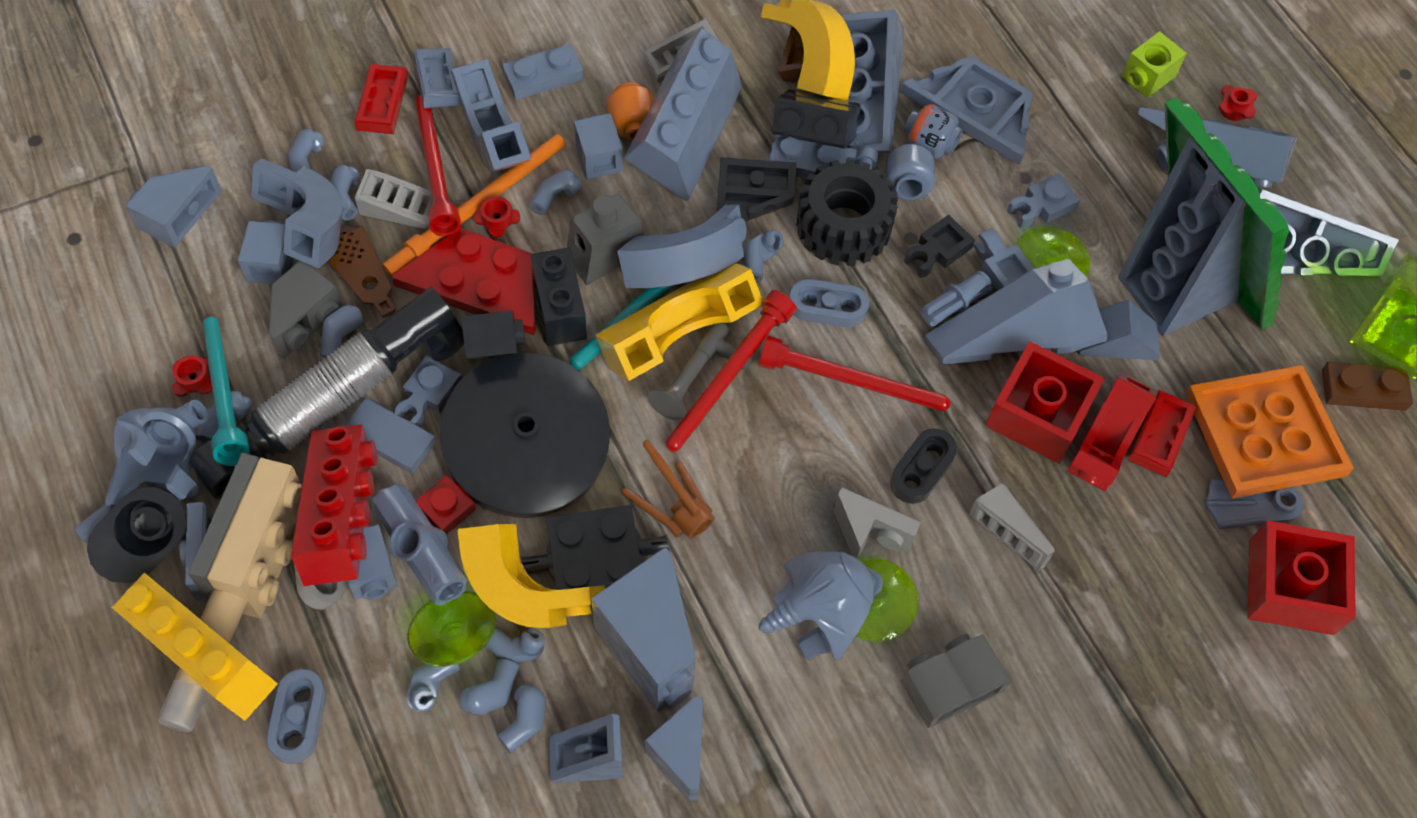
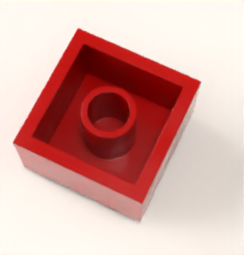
M1029 341L998 396L985 426L1060 464L1105 378Z
M1267 520L1249 540L1247 619L1329 635L1337 634L1356 618L1355 536Z

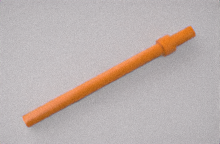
M555 134L530 153L531 160L529 162L511 167L460 205L458 209L461 224L471 218L477 210H480L482 203L486 199L500 196L564 148L566 143L562 136ZM430 229L422 235H413L403 243V249L381 264L383 270L388 276L392 277L395 272L426 252L445 236H438Z

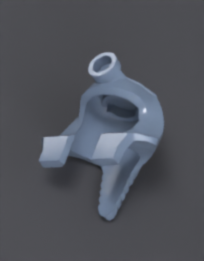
M191 400L177 409L162 406L139 408L124 413L117 418L114 427L116 463L105 497L106 506L114 507L125 495L133 491L141 483L166 489L179 501L186 497L194 498L197 496L199 487L190 477L189 460L196 449L195 428L205 423L208 419L207 410L200 401Z
M817 551L793 557L783 565L789 580L783 590L773 596L777 606L766 617L761 619L759 630L763 633H773L775 630L779 631L782 628H787L788 625L793 626L796 622L813 620L819 627L797 640L805 658L811 660L819 654L830 653L835 661L840 660L864 624L873 604L874 596L882 590L883 579L878 572L867 569L865 564L846 552Z

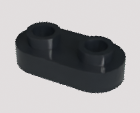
M936 428L927 429L916 438L894 468L891 477V490L898 499L906 503L915 504L928 498L953 463L957 452L954 438L948 432ZM927 451H935L940 457L932 458L927 454ZM908 480L914 481L918 487L915 489L909 488L904 482Z

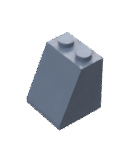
M665 547L592 598L594 630L657 712L667 704L670 708L679 705L692 693L690 687L693 686L696 659L672 556Z

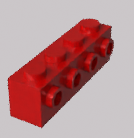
M362 424L311 431L291 557L303 586L356 580L359 575L360 560L366 559L367 546L363 533L364 527H369L371 522L367 499L368 496H373L374 494L371 466L377 465L378 457L375 442L373 440L368 441Z

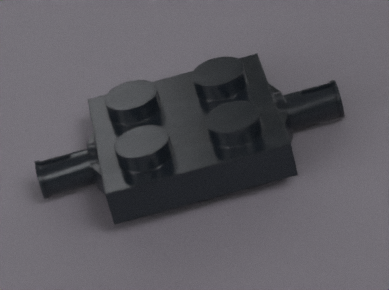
M632 505L546 517L549 535L547 554L521 557V562L528 574L549 571L556 584V590L605 585L606 589L642 564L644 556L655 555L665 547L669 551L667 535L641 539V535L635 527Z

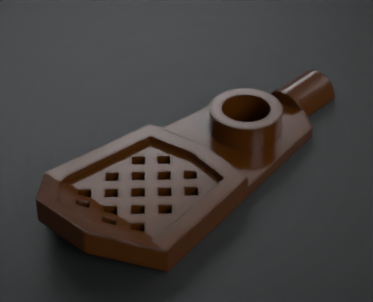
M341 226L338 248L327 263L344 280L363 304H374L383 318L390 317L396 311L395 306L388 297L392 287L364 227ZM370 282L378 284L372 290H367L364 288V286Z

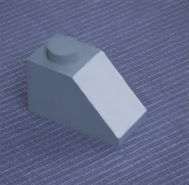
M201 166L150 177L139 190L132 194L125 207L137 229L176 247L220 195L222 190L213 169L208 166Z

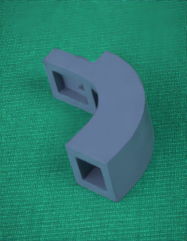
M485 59L452 69L451 74L463 106L464 118L486 168L493 173L529 162L531 156L519 121L512 123L508 116L489 60Z
M260 159L254 163L251 198L291 215L285 221L283 254L320 268L335 254L339 245L343 208L339 192L326 178L307 167L293 172L265 159Z
M724 205L705 223L686 231L666 235L634 236L617 251L625 287L654 288L686 283L717 273L744 257L742 244L746 241L747 232L746 223L741 218L739 205Z

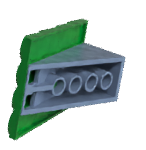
M1177 97L1164 102L1168 179L1118 278L1141 309L1157 322V330L1162 336L1168 335L1237 300L1260 329L1263 330L1273 325L1280 303L1277 296L1282 284L1280 273L1287 254L1284 246L1289 227L1278 209L1268 199L1260 198L1258 188L1249 174L1240 166L1232 164V158L1223 143L1215 135L1206 133L1203 121L1191 105L1186 101H1180Z

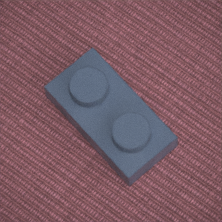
M571 43L502 64L503 75L515 100L584 80V70Z

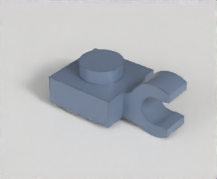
M993 228L978 235L981 241L976 243L974 248L977 254L984 259L981 268L998 291L1034 270V267L1016 244L1007 249Z

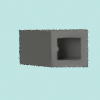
M299 261L272 284L269 335L278 355L283 359L291 352L302 348L309 337L323 325L324 319L343 306L336 286L311 265Z

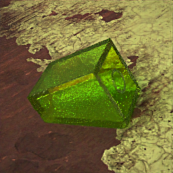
M1406 251L1383 283L1351 337L1350 342L1417 380V257Z

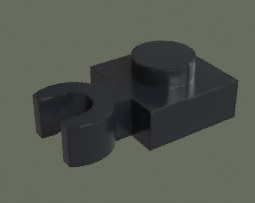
M947 215L920 235L918 242L920 245L911 246L906 251L903 262L907 265L915 259L923 261L924 263L919 267L917 274L920 278H923L931 273L936 261L946 268L970 251L974 246L975 239L950 215Z

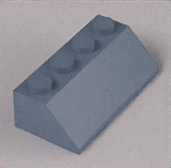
M700 28L680 47L652 102L647 116L644 118L624 158L685 201L690 199L742 89L730 48L703 28Z

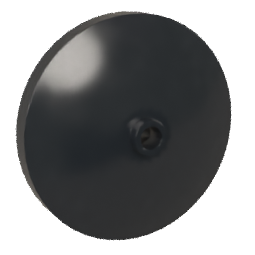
M526 352L507 354L480 364L464 376L456 385L446 402L442 414L440 427L441 449L446 467L452 479L475 503L504 516L515 518L541 517L561 511L572 505L594 485L607 458L610 443V424L607 410L600 394L593 384L576 368L562 360L544 354ZM524 425L525 427L532 426L534 429L530 432H522L518 427Z

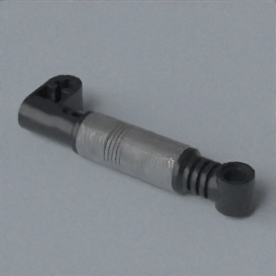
M429 287L374 329H364L357 333V335H354V338L347 340L344 346L340 345L337 351L334 350L333 353H330V356L327 355L326 359L323 358L322 362L319 361L318 365L314 364V368L310 367L309 371L299 376V379L296 378L295 381H292V384L289 383L288 386H285V389L271 396V399H268L267 402L264 401V404H261L260 407L257 406V409L251 413V419L246 422L248 428L239 427L247 436L249 455L268 459L267 453L274 456L276 453L285 454L292 450V447L299 445L302 439L305 440L306 437H309L311 431L323 427V424H326L327 421L330 422V419H333L334 416L337 417L340 411H344L347 406H351V403H355V400H359V396L363 397L364 393H368V391H371V388L378 386V383L385 381L388 375L391 376L397 371V364L421 345L435 361L448 359L457 353L464 345L463 329L435 289ZM208 441L194 451L189 463L212 497L221 499L236 465L226 466L216 462L213 457L211 441Z

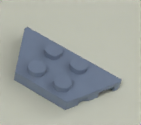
M973 56L958 60L952 66H942L931 70L930 77L915 82L910 78L904 81L901 89L902 94L923 107L933 104L955 114L959 119V127L964 132L1018 165L1022 162L1026 149L1025 138L1029 125L1028 114L1033 92Z

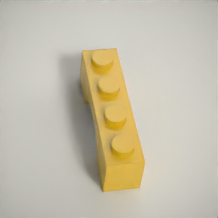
M734 263L717 273L689 282L599 332L595 337L609 369L630 381L664 362L663 355L665 350L678 338L707 325L732 323L762 306L763 299L752 270Z
M143 573L111 607L209 694L244 721L247 720L278 684L146 573Z

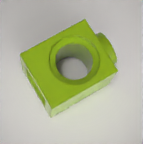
M1159 31L1131 52L1121 77L1133 88L1149 98L1176 77L1187 52Z

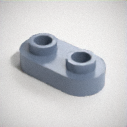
M804 279L794 284L790 291L789 298L797 306L794 316L804 321L854 327L861 324L867 316L869 308L868 296L862 289L853 285ZM803 302H811L814 306L804 305ZM842 308H850L853 312H844Z
M297 669L291 671L282 678L277 688L267 733V745L273 755L279 761L286 764H296L306 760L314 752L317 745L327 691L320 677L311 670ZM305 690L311 691V696L306 702H296L300 692ZM301 735L302 739L298 746L294 748L287 747V741L291 736Z

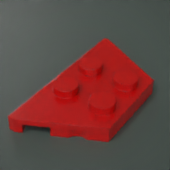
M460 228L456 233L447 236L395 272L392 277L394 286L418 295L429 287H433L447 305L474 315L513 311L515 320H523L525 333L534 336L536 332L531 253Z

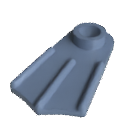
M1212 479L1209 482L1208 495L1204 506L1213 516L1218 528L1224 529L1264 524L1267 520L1274 522L1291 521L1302 513L1304 503L1301 495L1292 487L1231 499L1224 481ZM1279 496L1287 497L1291 501V506L1284 505L1280 501Z

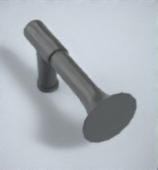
M724 323L712 325L694 350L690 360L669 387L664 390H650L647 395L648 401L659 414L671 420H682L685 416V410L681 404L682 398L705 363L711 359L715 352L729 359L738 348L724 340L729 333V329ZM754 355L750 357L742 369L746 371L749 368Z

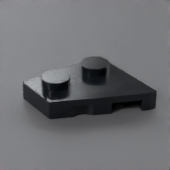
M720 157L717 212L724 205H739L741 218L747 222L794 204L796 163Z

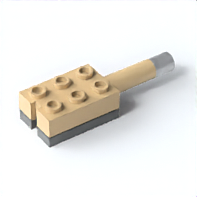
M242 453L188 572V575L208 601L200 619L228 643L231 642L243 614L261 619L266 606H271L276 599L279 588L277 579L283 565L288 566L292 560L291 551L302 491V484L299 483L300 480L292 465ZM180 667L157 719L160 724L170 729L188 733L195 726L208 692Z

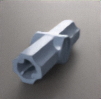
M396 483L389 488L381 489L372 499L374 502L372 509L390 535L392 554L397 559L407 561L434 604L445 605L449 601L458 599L468 589L466 587L468 578L448 550L446 533L442 529L433 527L406 486Z

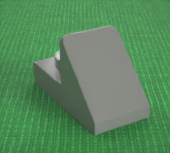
M841 488L834 508V514L850 553L857 559H859L869 536L875 538L880 545L894 551L902 550L909 553L921 522L845 488Z

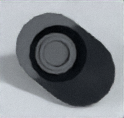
M147 486L134 489L125 495L104 516L90 534L87 546L90 564L100 576L111 582L130 583L137 581L143 573L148 575L179 544L184 536L187 524L184 507L173 494L162 488Z

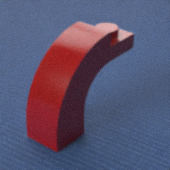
M1120 372L1067 472L1106 492L1108 486L1113 483L1117 476L1123 458L1154 403L1158 391Z

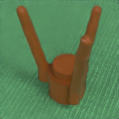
M645 440L643 447L680 498L671 508L674 516L671 519L628 488L622 489V495L665 525L676 538L683 533L688 539L697 537L714 522L715 517L711 513L713 510L702 498L684 464L678 461L675 466L689 494L649 440Z

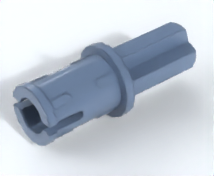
M977 271L957 285L950 284L945 287L944 294L932 300L921 309V317L927 325L935 326L954 313L964 312L969 308L970 304L992 291V286H987L992 284L990 278L986 273Z

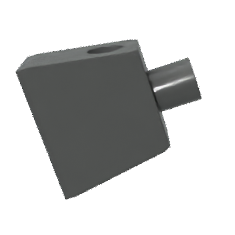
M602 195L594 200L592 207L571 219L566 248L570 247L575 271L583 282L588 285L621 267L617 251L634 236L644 235V231L639 218L621 195Z

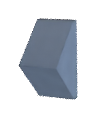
M1129 299L1102 308L1099 311L1107 332V341L1078 350V355L1158 361L1160 354L1157 322Z
M693 697L645 740V753L689 801H698L703 697Z
M610 714L549 736L551 782L562 783L623 778L619 715Z

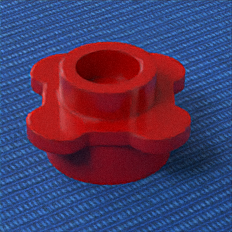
M1232 85L1222 87L1221 94L1223 100L1219 105V109L1225 118L1231 121H1242L1255 116L1256 110L1253 106L1258 96L1254 90L1242 87L1235 88Z
M498 196L486 199L482 203L480 210L474 213L475 223L485 226L492 237L503 236L505 230L511 224L519 223L521 218L520 212L512 209L508 200ZM496 216H501L499 219H494V218H493V217H496Z
M185 356L174 363L172 370L176 382L172 385V391L176 396L184 397L188 393L196 392L205 395L212 391L208 357ZM197 375L195 379H190L191 376Z

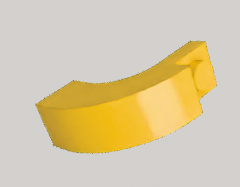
M780 0L779 6L764 3L761 18L791 25L801 36L804 47V59L797 88L848 101L854 76L855 55L852 37L842 16L831 6L817 0Z
M494 524L458 529L461 560L471 586L490 609L511 622L534 628H552L567 625L566 617L592 614V598L605 590V585L556 590L538 584L528 575L522 565L519 555L516 524Z

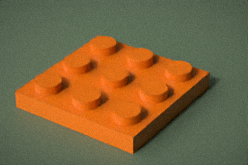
M1303 365L1190 385L1185 393L1188 402L1197 406L1194 415L1231 499L1348 477L1354 469Z

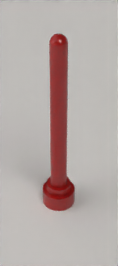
M420 94L416 97L415 103L433 204L428 211L429 226L434 234L449 236L461 228L459 209L448 198L432 107L424 108Z
M771 290L762 302L761 318L667 438L665 445L670 452H677L681 449L773 327H779L782 323H787L797 311V306L788 296L777 290Z
M769 335L766 337L758 364L760 367L774 370L775 367L783 369L784 365L939 411H945L950 407L951 402L946 395L789 350V345L782 344L783 339Z

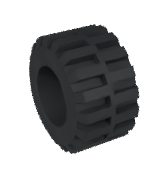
M846 159V163L840 164L838 160L830 161L829 167L823 164L817 167L815 174L810 173L805 180V185H802L796 226H798L797 233L800 239H805V248L808 251L816 250L815 257L822 261L827 257L831 259L830 264L839 265V261L846 262L847 266H855L856 260H860L864 264L871 261L872 254L875 256L881 254L884 246H887L890 240L898 208L896 206L898 201L897 192H892L894 185L890 179L883 180L884 173L879 169L871 170V165L865 162L862 165L854 164L855 160ZM850 208L862 216L846 218L835 214L831 209Z

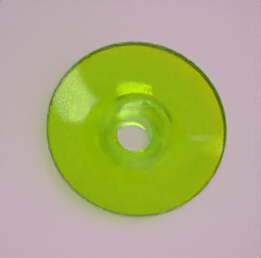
M1056 227L1034 228L1023 234L1016 243L1034 269L1070 259L1087 277L1090 269L1089 253L1084 244L1075 235L1066 230Z
M877 558L859 560L865 564L867 569L874 570L881 575L883 579L881 591H883L885 597L880 600H873L869 614L856 637L872 642L892 640L903 634L916 617L919 600L915 584L901 567L890 561Z
M465 591L458 599L449 601L445 605H437L430 600L417 611L409 624L407 632L408 645L413 655L425 664L445 667L462 663L478 654L490 641L496 625L495 613L480 599L477 593Z

